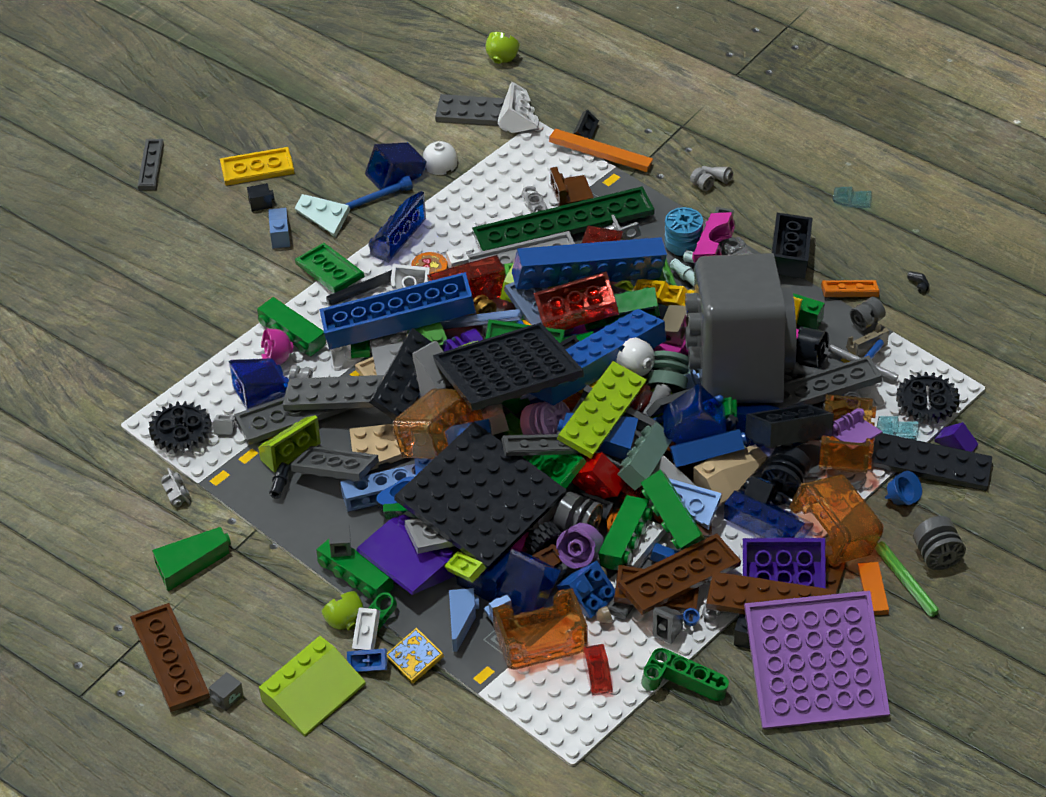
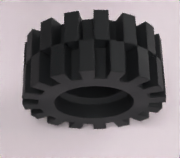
M544 522L543 525H538L537 529L534 528L533 533H529V537L525 539V547L534 555L552 544L556 546L561 531L553 522Z

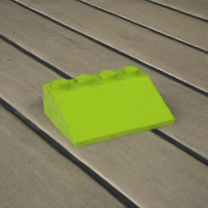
M318 636L259 686L261 700L265 705L303 736H307L366 684V681L332 644L322 636Z

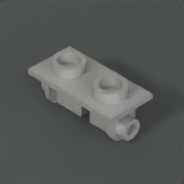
M167 468L169 474L162 477L161 483L165 491L169 493L167 495L171 504L175 507H180L186 501L190 505L191 502L188 498L190 493L182 485V477L178 472L174 473L170 468Z

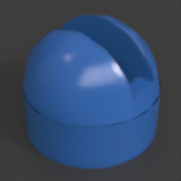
M689 608L684 611L683 621L687 626H695L699 622L700 614L696 609ZM689 614L693 615L692 621H689Z

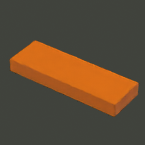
M823 280L821 283L824 297H879L880 293L876 280Z
M858 563L862 590L870 591L874 615L889 614L879 563Z

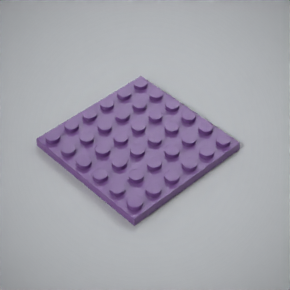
M870 591L745 603L744 608L762 730L890 715Z

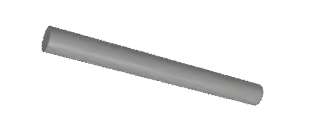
M832 344L829 346V352L846 360L853 361L860 358ZM875 364L882 376L897 381L898 374Z

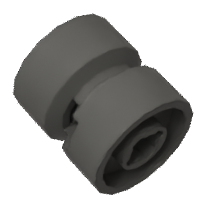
M870 297L862 304L851 309L850 319L859 330H865L872 326L873 323L885 317V308L880 300Z

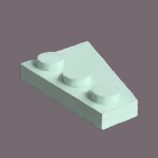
M302 194L295 210L336 238L350 211L349 205Z

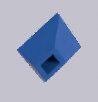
M594 561L570 574L557 585L566 602L588 619L592 618L600 608L605 607L612 601L615 594L614 586L598 561Z

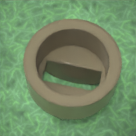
M607 606L597 611L596 616L600 623L606 624L613 621Z

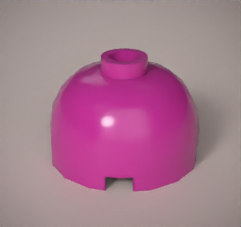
M279 329L264 330L261 341V348H264L265 354H261L263 364L265 366L281 365L285 363L290 353L293 352V343L290 342L289 337L284 331Z

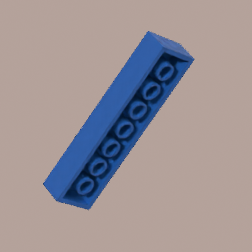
M662 237L518 248L512 268V275L516 290L655 279L661 276L667 253Z
M466 272L319 309L329 350L476 313Z
M640 309L632 311L630 314L619 318L614 323L605 326L598 332L565 349L583 369L584 377L529 394L553 406L582 390L586 385L589 386L599 380L612 361H617L618 352L623 351L625 347L623 344L630 338L636 337L646 341L652 349L665 342V321Z

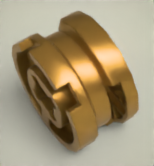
M479 295L473 300L476 303L474 304L476 313L469 315L496 312L497 305L485 295Z

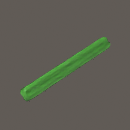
M884 541L875 545L877 553L930 617L937 615L939 608Z

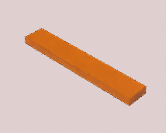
M556 128L549 136V142L644 172H647L653 163V158Z

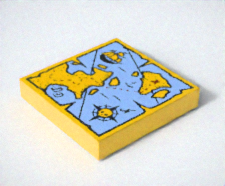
M417 628L387 653V659L412 683H415L444 657L443 653Z

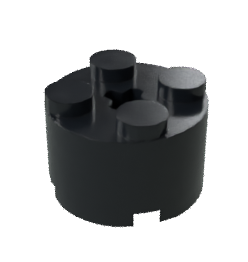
M801 326L798 338H796V361L800 365L821 368L827 357V354H824L825 348H829V334L823 330Z

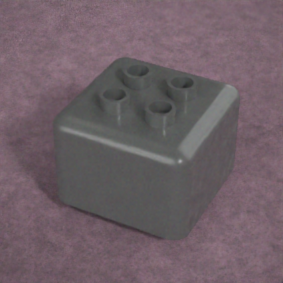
M774 254L718 255L698 258L694 267V293H685L686 317H688V327H685L686 350H688L689 370H698L703 399L707 400L721 395L724 399L732 397V400L736 399L737 405L783 403L784 370H793L796 363V316L792 287L790 284H780Z

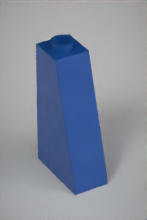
M566 412L564 420H559L557 431L561 432L574 413ZM621 417L598 449V452L621 459L627 458V453L632 446L638 418Z
M740 429L669 447L673 463L676 467L745 449L744 444H747L745 433H741Z

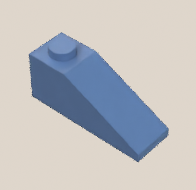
M287 208L269 209L272 249L290 247Z
M474 588L449 590L453 652L458 651L476 618L475 609H479V597H474Z

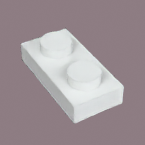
M359 608L352 649L371 650L375 648L380 610Z

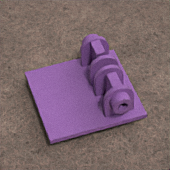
M856 408L851 413H847L840 419L833 421L832 436L851 449H855L882 434V431L863 419L865 415L863 409Z

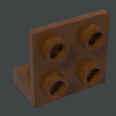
M557 167L550 168V184L559 206L594 198L585 175L564 178L563 174L559 173Z

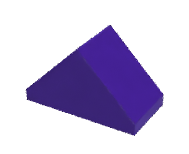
M963 422L944 427L934 440V442L942 446L974 452L978 447V442Z

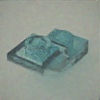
M852 186L835 187L834 203L855 208L871 207V191L854 192Z
M879 416L876 428L885 434L917 440L920 426L919 422H899L898 416Z

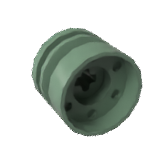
M655 351L653 371L647 374L646 387L651 389L655 388L657 384L660 386L664 384L671 389L673 394L686 390L688 378L684 374L689 372L688 356L672 351Z

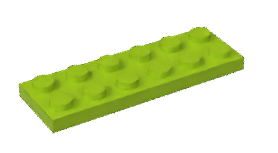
M612 361L558 434L557 440L592 459L644 387L647 379Z

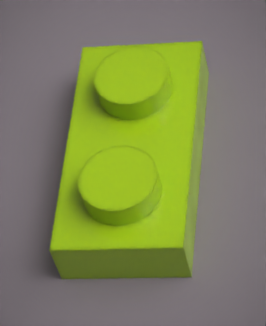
M458 551L445 564V568L449 572L472 583L486 569L482 562Z

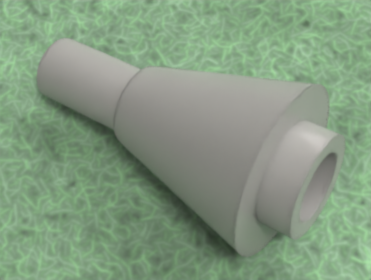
M702 166L706 174L713 175L725 184L733 178L731 167L711 168Z
M657 384L649 404L642 414L649 417L646 413L647 409L657 399L671 395V389L664 384L661 386Z

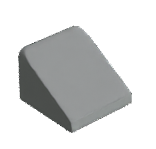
M216 415L213 420L214 434L231 435L235 425L234 415Z

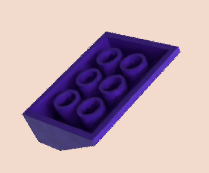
M402 514L387 521L360 544L356 551L413 595L454 577L455 574L449 572L445 568V564L455 553L450 548H443L417 554L405 528V520L411 519Z
M743 538V576L826 588L825 538Z

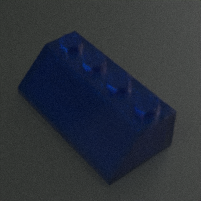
M420 191L407 198L403 204L399 205L397 211L389 217L385 225L380 227L378 233L369 241L370 256L389 263L426 220L424 192Z
M734 490L724 503L725 520L763 538H805L814 526V523L772 503L765 504L745 495L744 490Z

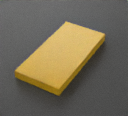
M289 147L220 158L225 186L295 174Z

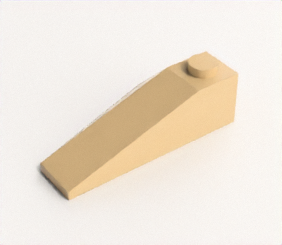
M752 445L742 450L709 458L694 467L693 483L698 487L722 493L719 507L738 494V490L744 486L746 480L752 474L759 470L768 459V456L759 447Z

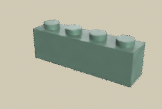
M658 422L654 423L651 427L647 425L641 431V436L634 442L635 446L627 453L629 457L625 458L620 464L622 468L618 475L634 490L642 485V481L650 477L674 438Z

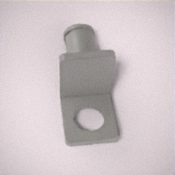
M611 215L613 221L611 226L598 230L601 241L615 235L619 236L620 240H631L641 236L638 222L620 228L614 215ZM636 229L632 235L626 234L628 230Z

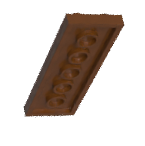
M716 533L620 580L618 588L640 614L643 615L655 609V607H659L711 581L713 571L727 573L739 567L741 560Z
M713 571L706 609L745 615V603L836 594L837 590Z
M167 603L130 616L132 625L169 711L173 712L209 699V691L170 604Z

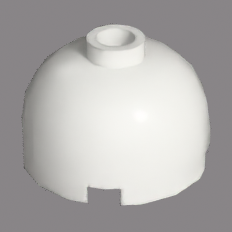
M443 141L429 144L423 152V167L427 168V172L434 175H444L449 170L452 172L457 167L455 149L452 145Z
M636 337L630 338L623 344L625 346L623 351L618 352L616 362L639 376H644L654 365V350L646 341Z

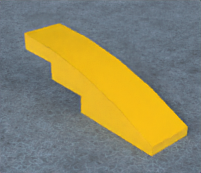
M645 279L637 280L633 291L655 287L658 303L665 306H685V293H694V290H687L684 286L669 285L666 281Z

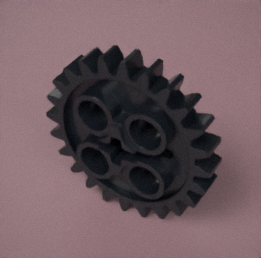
M917 372V377L910 375L909 379L904 378V382L899 383L896 401L898 402L897 406L901 407V412H907L906 417L913 416V421L919 418L921 423L927 420L931 424L932 420L939 423L940 418L946 421L947 416L952 417V414L956 413L957 407H959L960 394H958V388H954L955 383H949V378L943 380L942 375L935 377V372L931 376L927 372L924 373V376ZM926 386L929 388V409L927 408Z
M177 401L175 406L169 403V408L162 406V412L156 411V416H151L152 421L149 422L150 427L148 428L151 441H154L155 446L159 445L160 450L166 447V452L173 449L174 453H177L181 449V452L184 453L187 448L189 451H192V446L199 448V442L205 443V438H209V433L212 432V422L210 414L206 412V409L201 410V405L195 407L194 402L187 405L186 401H184L183 405H180Z

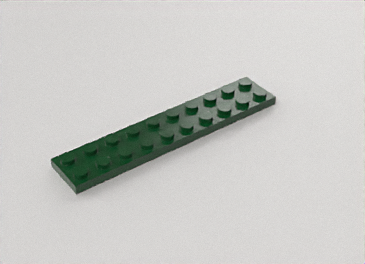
M643 186L472 227V233L482 252L567 231L572 235L609 226L613 223L611 215L615 216L618 223L654 215L655 209Z

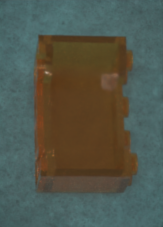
M433 388L396 417L393 422V431L402 457L434 459L448 446L445 431L456 422L470 423L484 419L481 410L472 411L456 389Z
M826 394L825 410L834 413L833 421L858 408L863 409L865 412L863 419L875 426V422H871V418H876V407L873 406L872 398ZM822 436L819 469L867 474V470H871L874 438L871 440L866 438V443L839 441L833 436Z
M842 474L801 484L789 506L795 514L801 511L803 514L812 512L829 534L830 538L826 544L832 546V555L828 558L834 565L871 555L883 534L884 526L849 480Z
M573 588L558 591L553 597V606L540 608L535 611L514 615L513 608L510 605L503 604L492 608L493 627L509 669H521L577 655L584 652L588 647V626Z

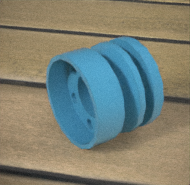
M686 207L676 208L666 215L665 246L671 253L684 256L686 250L695 252L697 242L700 240L703 231L702 215L697 210Z

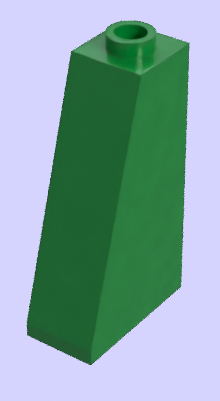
M218 527L153 549L154 562L167 591L172 590L230 553L228 545L231 544L228 533L224 534L222 528Z

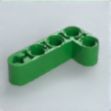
M657 648L653 651L644 667L641 680L643 688L648 691L658 689L665 678L714 701H721L725 698L729 685L728 678L723 674L665 648Z

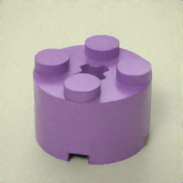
M578 523L560 534L557 539L556 549H558L560 560L566 566L581 568L599 557L598 552L604 539L593 526Z

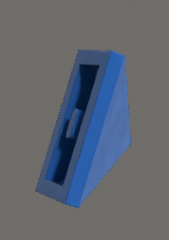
M387 649L347 651V661L357 672L387 670Z

